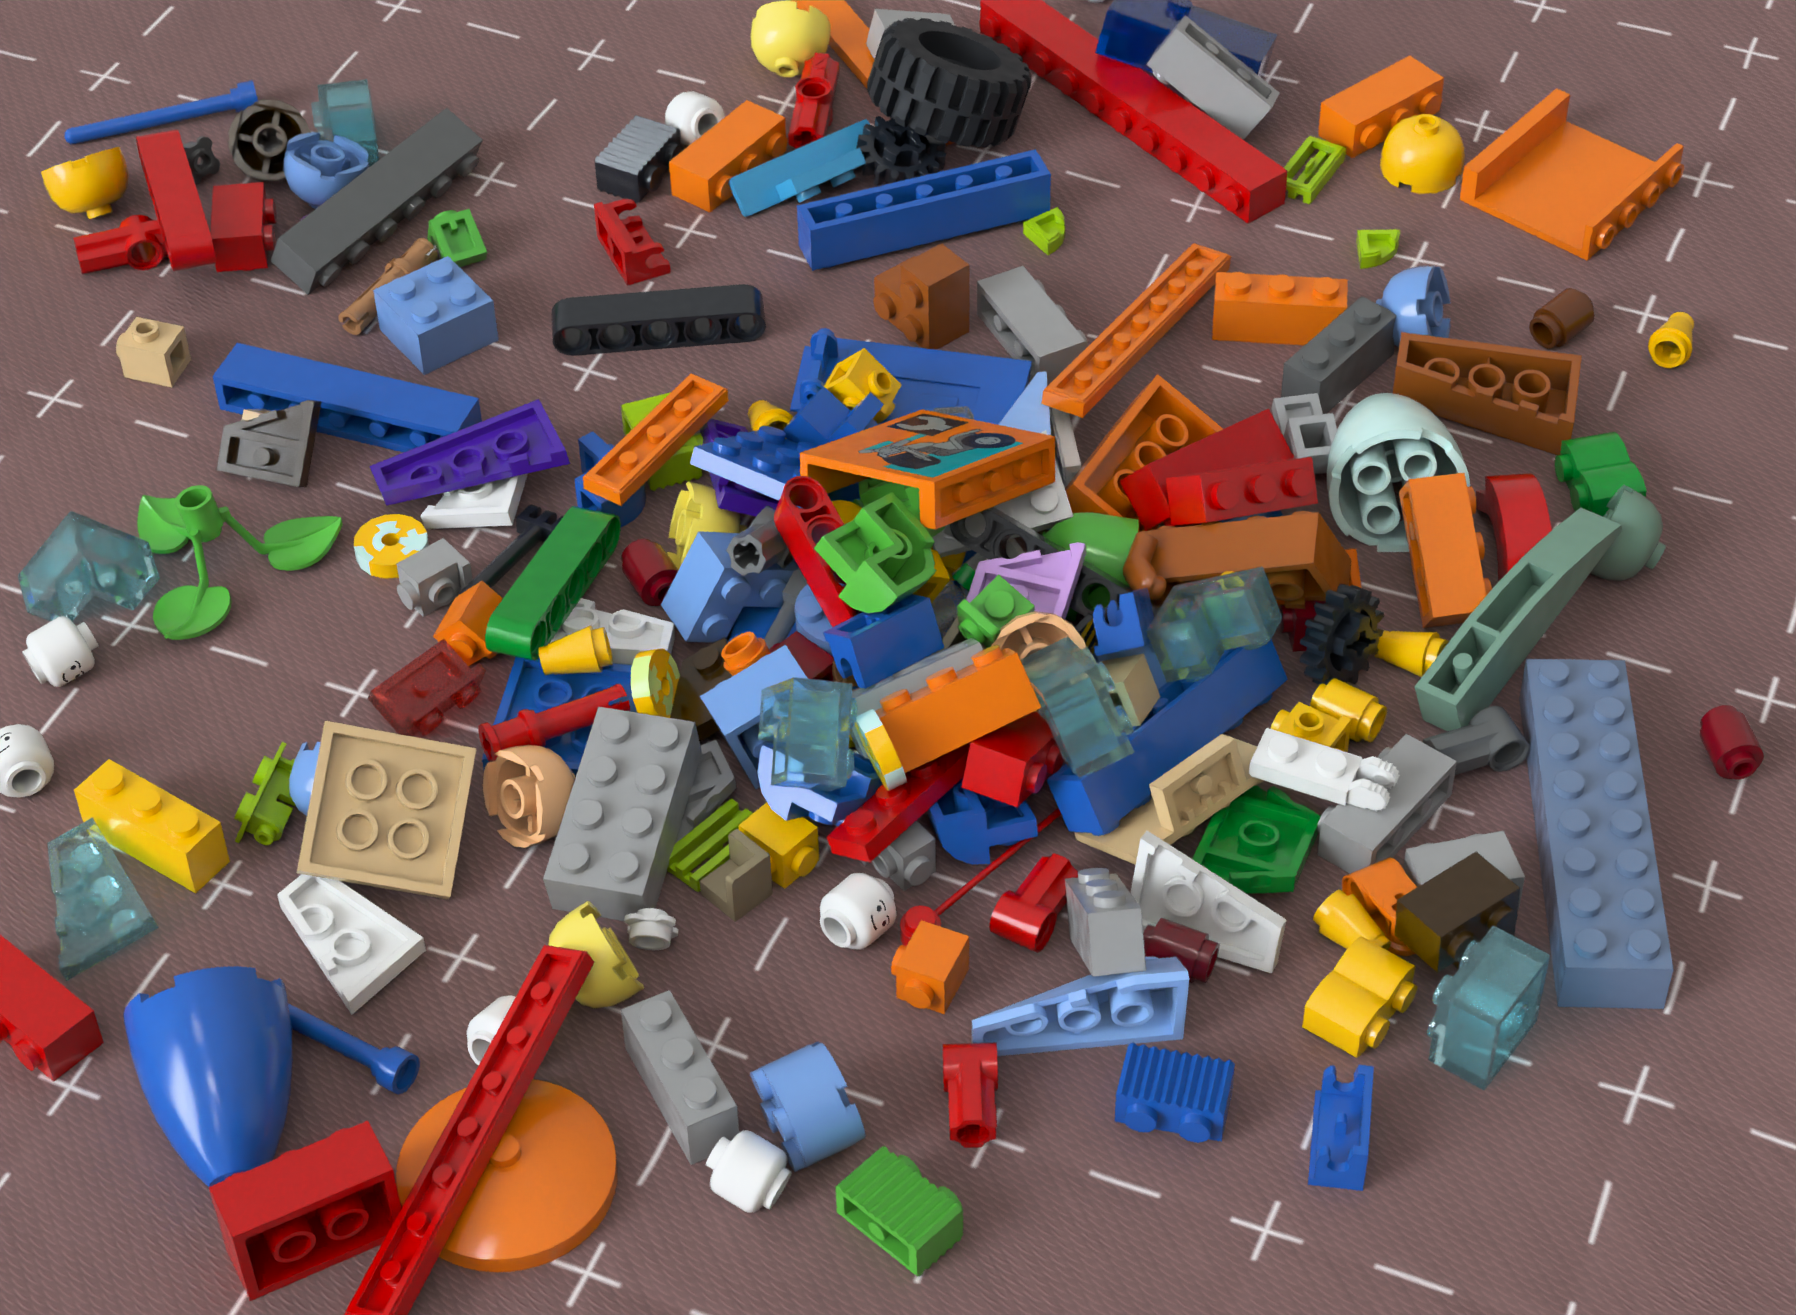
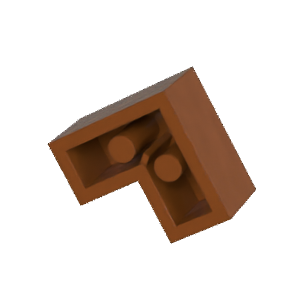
M942 243L874 277L875 297L873 304L875 311L882 319L888 320L903 332L908 340L915 342L921 348L937 350L970 332V265Z

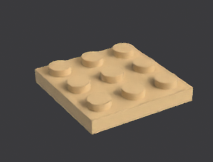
M325 721L296 873L449 900L452 892L476 748Z

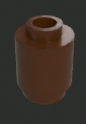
M1573 288L1563 290L1534 313L1533 319L1529 324L1532 337L1539 345L1547 349L1563 346L1593 323V303L1583 292Z

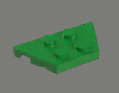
M1255 785L1234 799L1229 806L1213 814L1192 859L1246 894L1293 892L1319 833L1317 832V827L1321 816L1305 805L1293 802L1289 795L1275 786L1270 787L1266 792Z

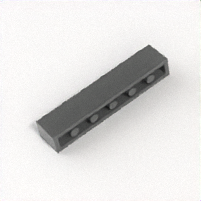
M445 108L278 238L271 262L308 295L320 285L328 287L336 280L346 264L349 262L353 265L357 264L367 254L370 245L375 241H386L394 233L398 223L405 217L408 220H412L420 213L429 198L432 196L436 199L441 197L449 189L453 179L458 175L466 177L479 162L477 153L483 140L448 108Z

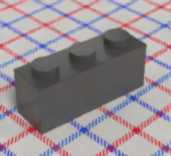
M1361 296L1284 363L1281 397L1318 393L1322 412L1327 414L1393 355V330L1397 315L1389 309Z

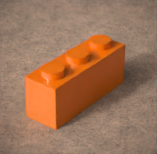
M1409 55L1322 101L1318 136L1328 142L1345 147L1346 155L1354 158L1385 141L1389 131L1401 120L1415 115H1434L1439 112L1442 104L1444 77Z
M748 100L743 102L669 161L672 195L711 213L733 195L729 186L730 178L780 157L787 151L788 140L786 137L785 117Z
M1216 272L1212 340L1305 346L1347 309L1348 279L1298 277L1283 274L1263 275L1245 274L1242 272Z
M1465 473L1409 479L1399 491L1422 627L1429 628L1464 623L1492 590L1489 578H1483L1480 560H1483L1485 555L1484 540L1480 532H1475L1472 517L1476 513L1474 489L1471 486L1467 487Z
M999 645L991 646L973 655L971 659L974 664L957 672H955L953 667L942 669L925 679L928 686L909 694L908 689H902L889 694L879 701L882 708L875 710L896 750L905 773L1042 708L1017 652L1009 648L1001 650Z

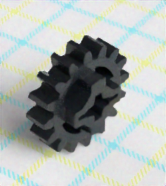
M880 116L875 117L874 126L865 124L863 135L858 136L856 149L860 148L866 164H863L862 174L864 176L874 174V185L876 186L881 185L884 181L890 184L940 172V170L944 169L946 153H944L945 142L938 141L935 137L929 135L923 136L918 134L910 127H903L896 123L892 117H890L889 121H885Z
M1339 584L1337 592L1330 589L1326 591L1325 604L1315 603L1316 616L1314 620H1306L1305 625L1307 629L1305 636L1300 639V644L1307 646L1306 651L1300 657V662L1307 665L1304 674L1312 678V682L1319 685L1322 683L1327 685L1332 679L1336 678L1345 683L1348 681L1356 684L1359 676L1358 671L1361 669L1364 671L1369 670L1370 667L1367 659L1370 654L1376 655L1378 653L1379 637L1383 635L1384 631L1377 628V624L1384 617V612L1376 610L1380 600L1371 596V591L1352 584L1351 586Z

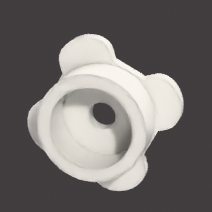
M644 908L638 910L637 914L625 915L624 923L630 925L627 929V933L630 934L629 943L634 947L645 950H663L670 946L671 938L678 936V929L673 927L675 926L676 919L668 916L663 910Z

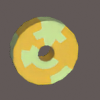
M664 648L640 651L633 660L631 690L637 713L667 718L671 716L680 673L673 657Z

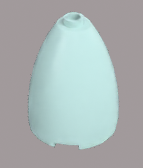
M1392 393L1374 394L1360 401L1346 414L1332 442L1327 466V489L1330 509L1337 525L1346 536L1351 535L1367 545H1377V552H1409L1404 520L1399 522L1400 513L1392 482L1401 481L1402 486H1404L1409 479L1465 473L1466 484L1469 487V474L1456 441L1446 426L1428 408L1403 395Z

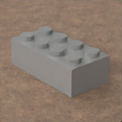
M598 707L543 877L552 909L571 912L585 902L590 901L600 912V917L624 921L627 914H637V911L640 909H656L669 866V859L678 836L689 794L702 756L695 722Z

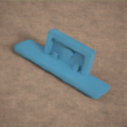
M867 119L861 120L730 178L729 186L742 215L748 217L795 195L800 203L822 193L818 185L830 180L832 186L835 187L855 178L853 170L866 164L860 148H856L858 136L863 135L864 125L870 124Z

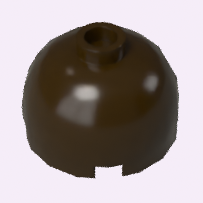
M262 99L254 102V105L248 106L244 111L241 110L234 117L229 129L228 147L235 165L247 177L258 182H264V184H281L287 181L284 175V157L288 141L297 135L310 133V129L306 120L294 106L280 100Z

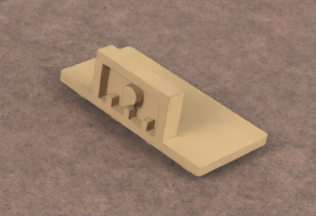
M1224 734L1219 735L1150 783L1149 787L1152 796L1150 801L1141 807L1131 810L1119 820L1120 825L1114 831L1101 836H1094L1092 833L1074 832L1076 840L1136 865L1140 839L1146 830L1171 845L1181 837L1192 833L1195 827L1220 809L1229 806L1234 799L1248 789L1262 783L1264 780L1252 777L1249 774L1250 762L1257 746Z

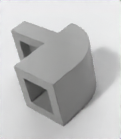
M1318 393L1274 398L1271 407L1273 417L1294 456L1293 458L1312 457L1314 475L1327 473L1330 448L1337 432L1333 413L1323 414Z

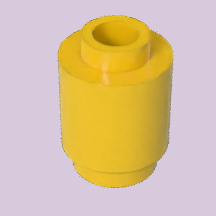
M1336 678L1332 679L1327 685L1320 684L1310 703V707L1337 719H1340L1343 714L1352 718L1349 739L1356 742L1362 739L1372 742L1381 731L1387 715V707L1379 704L1378 697Z

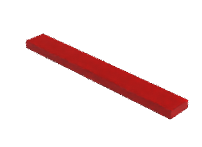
M549 945L542 947L344 1315H408L595 963L586 951Z

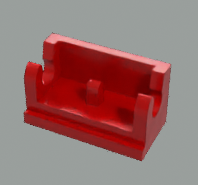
M621 199L604 205L602 202L595 203L597 238L627 286L671 273L669 261L664 259L661 254L665 249L661 243L652 240L643 226L641 217L628 216L620 220L619 215L623 211H631L637 207L632 199Z

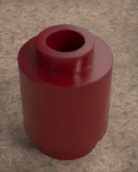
M649 539L635 540L622 553V571L645 604L661 606L678 572V568L660 544Z
M1730 705L1715 707L1702 717L1700 721V738L1717 774L1722 778L1737 780L1751 776L1761 765L1764 753L1747 717Z
M1160 918L1156 926L1147 925L1143 933L1145 957H1177L1188 970L1189 983L1192 984L1195 979L1204 983L1209 980L1220 948L1219 943L1209 940V934L1164 918Z

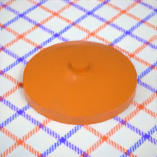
M533 1079L439 1257L467 1269L485 1272H512L538 1267L567 1254L585 1241L606 1216L615 1195L618 1176L615 1145L607 1124L594 1107L579 1095L562 1086ZM466 1088L451 1094L428 1110L407 1136L400 1151L396 1170V1185L401 1208Z

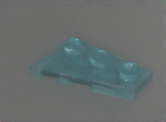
M93 817L47 843L51 887L56 897L57 907L55 929L60 939L61 954L58 955L59 970L66 981L158 928Z

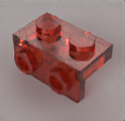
M442 639L371 690L368 700L398 734L413 737L420 731L425 736L446 718L444 713L453 706L457 705L459 709H463L479 696L482 691L479 685L486 670L480 663L470 669L446 640Z

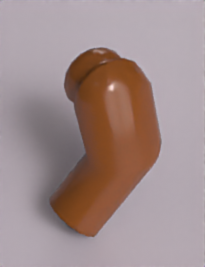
M1139 532L1135 535L1124 563L1123 575L1132 591L1148 587L1150 600L1155 601L1162 597L1167 587L1165 578L1161 575H1156V571L1151 565L1158 540L1149 534Z

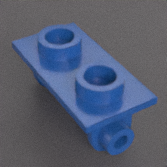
M819 329L811 337V346L804 347L790 412H798L825 385L836 364L848 358L849 349H838L837 339L830 329Z

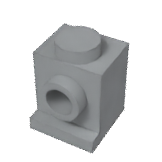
M444 538L397 563L400 584L397 585L398 595L408 609L417 610L423 617L449 604L473 580L470 562Z
M915 821L882 851L872 863L881 876L884 878L890 877L903 891L912 886H918L936 872L935 838ZM859 860L864 866L869 864V862Z

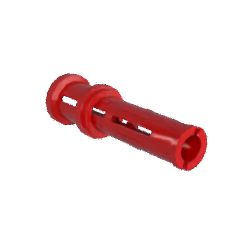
M618 683L613 687L539 713H535L532 709H523L518 712L516 718L492 726L488 722L482 723L478 726L482 748L488 761L492 762L496 761L497 755L494 754L499 750L525 745L544 747L546 740L592 725L598 707L630 711L629 700L608 705L610 701L627 696L623 686Z

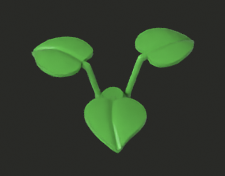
M197 485L183 490L177 498H157L143 495L137 519L138 533L143 546L152 553L169 554L180 550L191 539L199 573L198 587L192 585L177 587L164 594L158 600L153 611V621L156 628L165 639H190L210 632L219 626L229 614L232 604L229 590L222 586L208 588L209 578L202 542L214 540L221 534L223 522H226L259 554H269L268 559L272 567L279 570L292 571L312 566L328 553L342 528L341 517L319 516L287 520L268 529L264 534L265 543H261L231 516L228 507L218 508L210 488Z

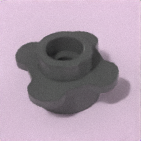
M200 136L196 142H188L183 145L195 185L199 184L202 177L207 174H216L218 172L220 161L213 155L211 139ZM200 157L201 162L197 164L198 158Z

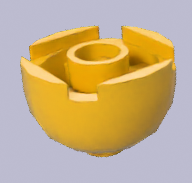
M1422 114L1403 119L1389 131L1384 142L1380 161L1382 175L1390 184L1398 188L1399 181L1412 185L1411 192L1438 193L1450 189L1455 185L1456 177L1461 176L1463 173L1465 153L1462 138L1458 130L1451 123L1434 115Z
M120 147L84 156L85 158L72 162L69 161L42 171L43 182L52 201L62 210L69 213L86 212L88 219L113 212L110 204L124 195L129 179L126 160L121 153Z

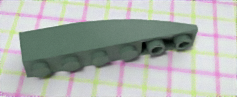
M1580 507L1530 549L1468 616L1414 686L1423 720L1448 732L1467 726L1477 713L1488 708L1622 532V525Z

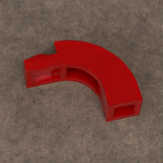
M1533 474L1485 476V490L1476 491V509L1487 513L1493 525L1497 547L1499 582L1552 528L1543 490Z

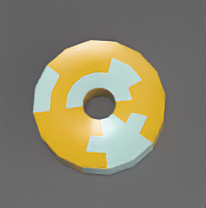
M401 514L382 515L371 519L361 526L354 536V551L360 568L371 576L384 579L399 578L397 563L429 546L427 531L423 524L413 517Z
M870 709L853 717L865 751L886 790H892L906 783L907 779L902 764L876 712Z

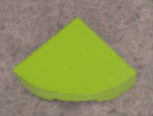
M1056 207L1023 222V234L1046 255H1050L1064 241V215Z
M1357 230L1356 244L1360 269L1376 267L1393 258L1398 250L1400 230Z

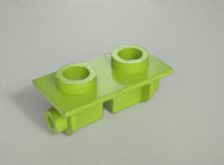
M281 743L274 759L267 756L263 757L252 783L260 787L256 795L246 792L234 817L235 820L242 823L235 842L240 843L245 831L253 834L255 840L263 845H271L273 841L281 838L293 808L276 800L279 799L295 806L289 792V778L295 759L290 761L281 757L286 743Z

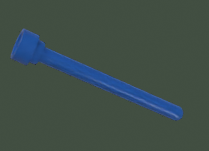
M253 80L237 83V88L230 89L231 93L69 128L65 131L64 138L70 144H77L233 109L238 113L241 110L244 111L248 106L254 105V102H257L258 99Z
M288 1003L291 1028L370 1068L371 1074L376 1077L378 1085L395 1094H402L414 1083L420 1067V1060L417 1055L398 1046L379 1049Z

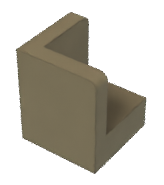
M738 829L728 834L730 859L700 880L701 895L734 922L773 894L770 854Z

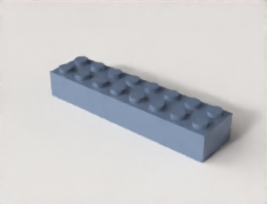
M1526 659L1519 702L1523 734L1530 745V751L1526 758L1558 1007L1664 1009L1673 973V963L1625 660Z

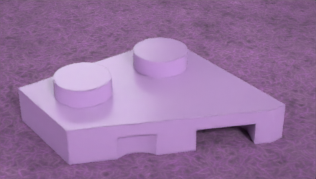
M1077 542L1069 544L1070 550L1041 555L1040 550L1021 553L1013 559L1001 557L980 561L966 600L970 603L999 574L1035 606V611L1053 613L1065 619L1087 553L1086 545Z

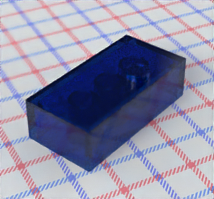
M1114 0L1107 10L1095 51L1097 54L1152 72V68L1147 65L1155 50L1186 15L1263 79L1277 34L1193 6L1190 0Z

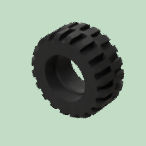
M905 18L903 21L898 20L884 30L867 81V89L873 104L880 107V111L884 115L894 118L895 122L903 127H910L918 134L923 136L929 135L945 143L949 141L957 143L959 146L969 147L970 145H976L978 148H986L990 144L992 146L1000 145L1014 134L1032 79L1027 63H1023L1022 57L1017 53H1012L1009 47L1003 43L993 41V38L985 34H978L973 32V29L964 26H954L950 22H936L928 18H920L919 20Z

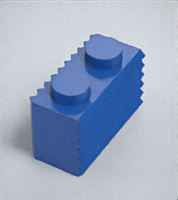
M1134 1042L1128 1044L1116 1093L1115 1122L1125 1123L1130 1129L1137 1132H1150L1157 1129L1179 1133L1182 1138L1191 1142H1204L1208 1139L1222 1141L1232 1097L1235 1063L1231 1060L1224 1062L1220 1058L1213 1060L1210 1056L1202 1058L1199 1054L1192 1056L1188 1052L1181 1054L1177 1050L1170 1052L1167 1048L1159 1050L1156 1046L1149 1048L1145 1044L1138 1046Z

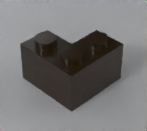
M1474 852L1397 900L1395 936L1437 973L1452 964L1474 983L1491 971H1500L1512 959L1520 887L1478 852Z

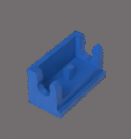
M1148 587L1121 594L1119 606L1116 600H1111L1107 608L1109 624L1105 621V610L1102 604H1098L1094 609L1093 621L1098 645L1094 646L1096 656L1143 647L1159 640Z
M914 594L882 612H862L823 632L825 640L829 642L836 667L842 678L845 679L853 675L858 687L864 689L945 648L930 598Z
M1331 1065L1324 1070L1321 1090H1315L1308 1185L1363 1191L1369 1152L1374 1066L1358 1065L1354 1072V1080L1350 1083H1341L1336 1080L1337 1071L1335 1066Z

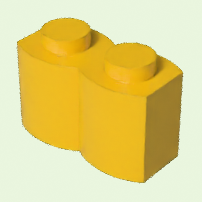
M1362 936L1358 937L1345 951L1334 970L1321 981L1305 1005L1302 1027L1356 1058L1368 1046L1374 1049L1377 1048L1389 1029L1390 1021L1388 1019L1396 1011L1404 1013L1416 995L1417 985L1413 984L1415 965Z

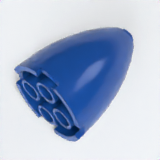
M214 967L174 976L175 987L166 989L150 998L149 994L139 993L128 1003L123 1015L132 1061L142 1091L153 1115L174 1150L188 1168L208 1187L224 1181L235 1173L246 1172L272 1161L279 1145L291 1093L293 1051L292 1028L286 987L281 978L274 981L257 978L256 969L251 967Z

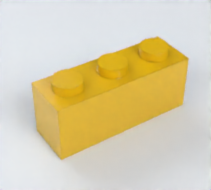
M110 759L74 789L85 830L195 894L230 862L220 821Z

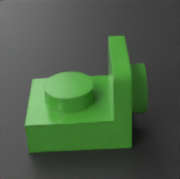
M470 209L459 212L447 210L435 216L434 219L429 220L427 238L433 245H436L441 259L448 256L459 267L486 260L487 250Z
M998 574L970 603L964 599L957 605L958 622L960 623L958 629L966 639L973 638L989 648L999 635L1001 627L1016 616L1034 612L1035 606Z

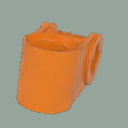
M1389 857L1344 876L1342 879V891L1347 896L1350 894L1355 895L1384 932L1385 936L1391 941L1387 951L1398 956L1414 955L1415 953L1395 936L1397 900L1417 888L1406 875L1400 863L1394 858Z

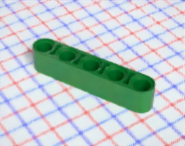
M572 506L566 512L489 618L485 634L486 648L489 651L529 660H537L539 658L538 648L546 646L551 642L614 553L621 531L619 516Z

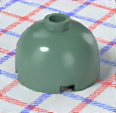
M1623 484L1606 505L1610 509L1603 516L1621 524L1622 532L1591 571V574L1612 581H1623L1632 578L1644 566L1652 570L1666 548L1665 544L1659 542L1663 530L1661 514L1655 505L1641 493Z

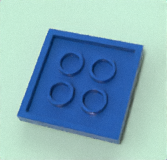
M760 426L759 430L738 432L733 437L715 438L713 442L694 446L690 464L779 501L787 481L793 477L800 476V453L819 445L810 442L796 443L786 439V433L780 429ZM859 482L827 493L831 501H851L860 498Z
M516 657L493 725L516 718L520 710L532 709L535 713H539L613 687L618 683L623 686L627 696L610 701L608 705L629 700L630 712L637 713L631 690L632 665L613 663V665L602 667L603 671L597 673L550 674L545 676L540 657L537 660ZM592 725L545 741L544 747L558 754L568 765L575 777ZM485 753L482 757L484 770L487 763H489Z

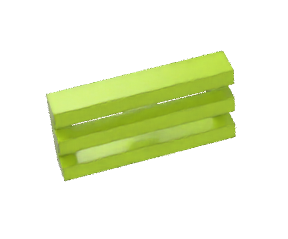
M1308 136L1284 167L1288 170L1286 184L1288 197L1296 199L1300 194L1303 195L1304 203L1311 204L1344 162L1346 148ZM1315 148L1319 149V152L1316 154V156L1314 158H1311L1309 162L1306 164L1305 170L1301 173L1297 180H1293V177L1297 174L1300 168L1304 165V163L1308 160L1311 154L1315 151Z
M732 798L675 843L669 858L667 871L696 892L701 891L700 880L730 859L729 844L723 848V844L728 841V834L735 829L739 830L738 825L753 813L746 808L740 811L738 802ZM707 857L711 858L694 873L690 872Z

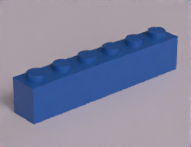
M1035 149L797 205L799 247L813 271L901 249H909L938 240L950 239L980 230H988L1009 223L1029 220L1050 210L1051 173Z
M236 343L213 375L219 408L221 410L243 415L244 409L274 411L299 405L306 400L320 401L321 408L316 432L400 452L409 451L482 422L479 398L241 343Z
M1232 629L1181 670L1176 677L1158 689L1161 697L1155 703L1141 726L1106 731L1047 779L1069 832L1092 833L1094 836H1101L1114 831L1120 825L1119 820L1131 810L1141 807L1150 801L1152 797L1149 787L1150 783L1219 735L1238 727L1243 722V717L1253 708L1268 702L1273 697L1272 692L1288 679L1268 629Z

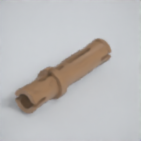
M418 238L401 257L397 259L392 258L386 264L385 272L346 310L339 314V322H344L348 317L350 318L342 327L352 335H359L377 316L373 290L434 262L438 257L437 251H432L428 256L426 255L434 248V245L424 238Z

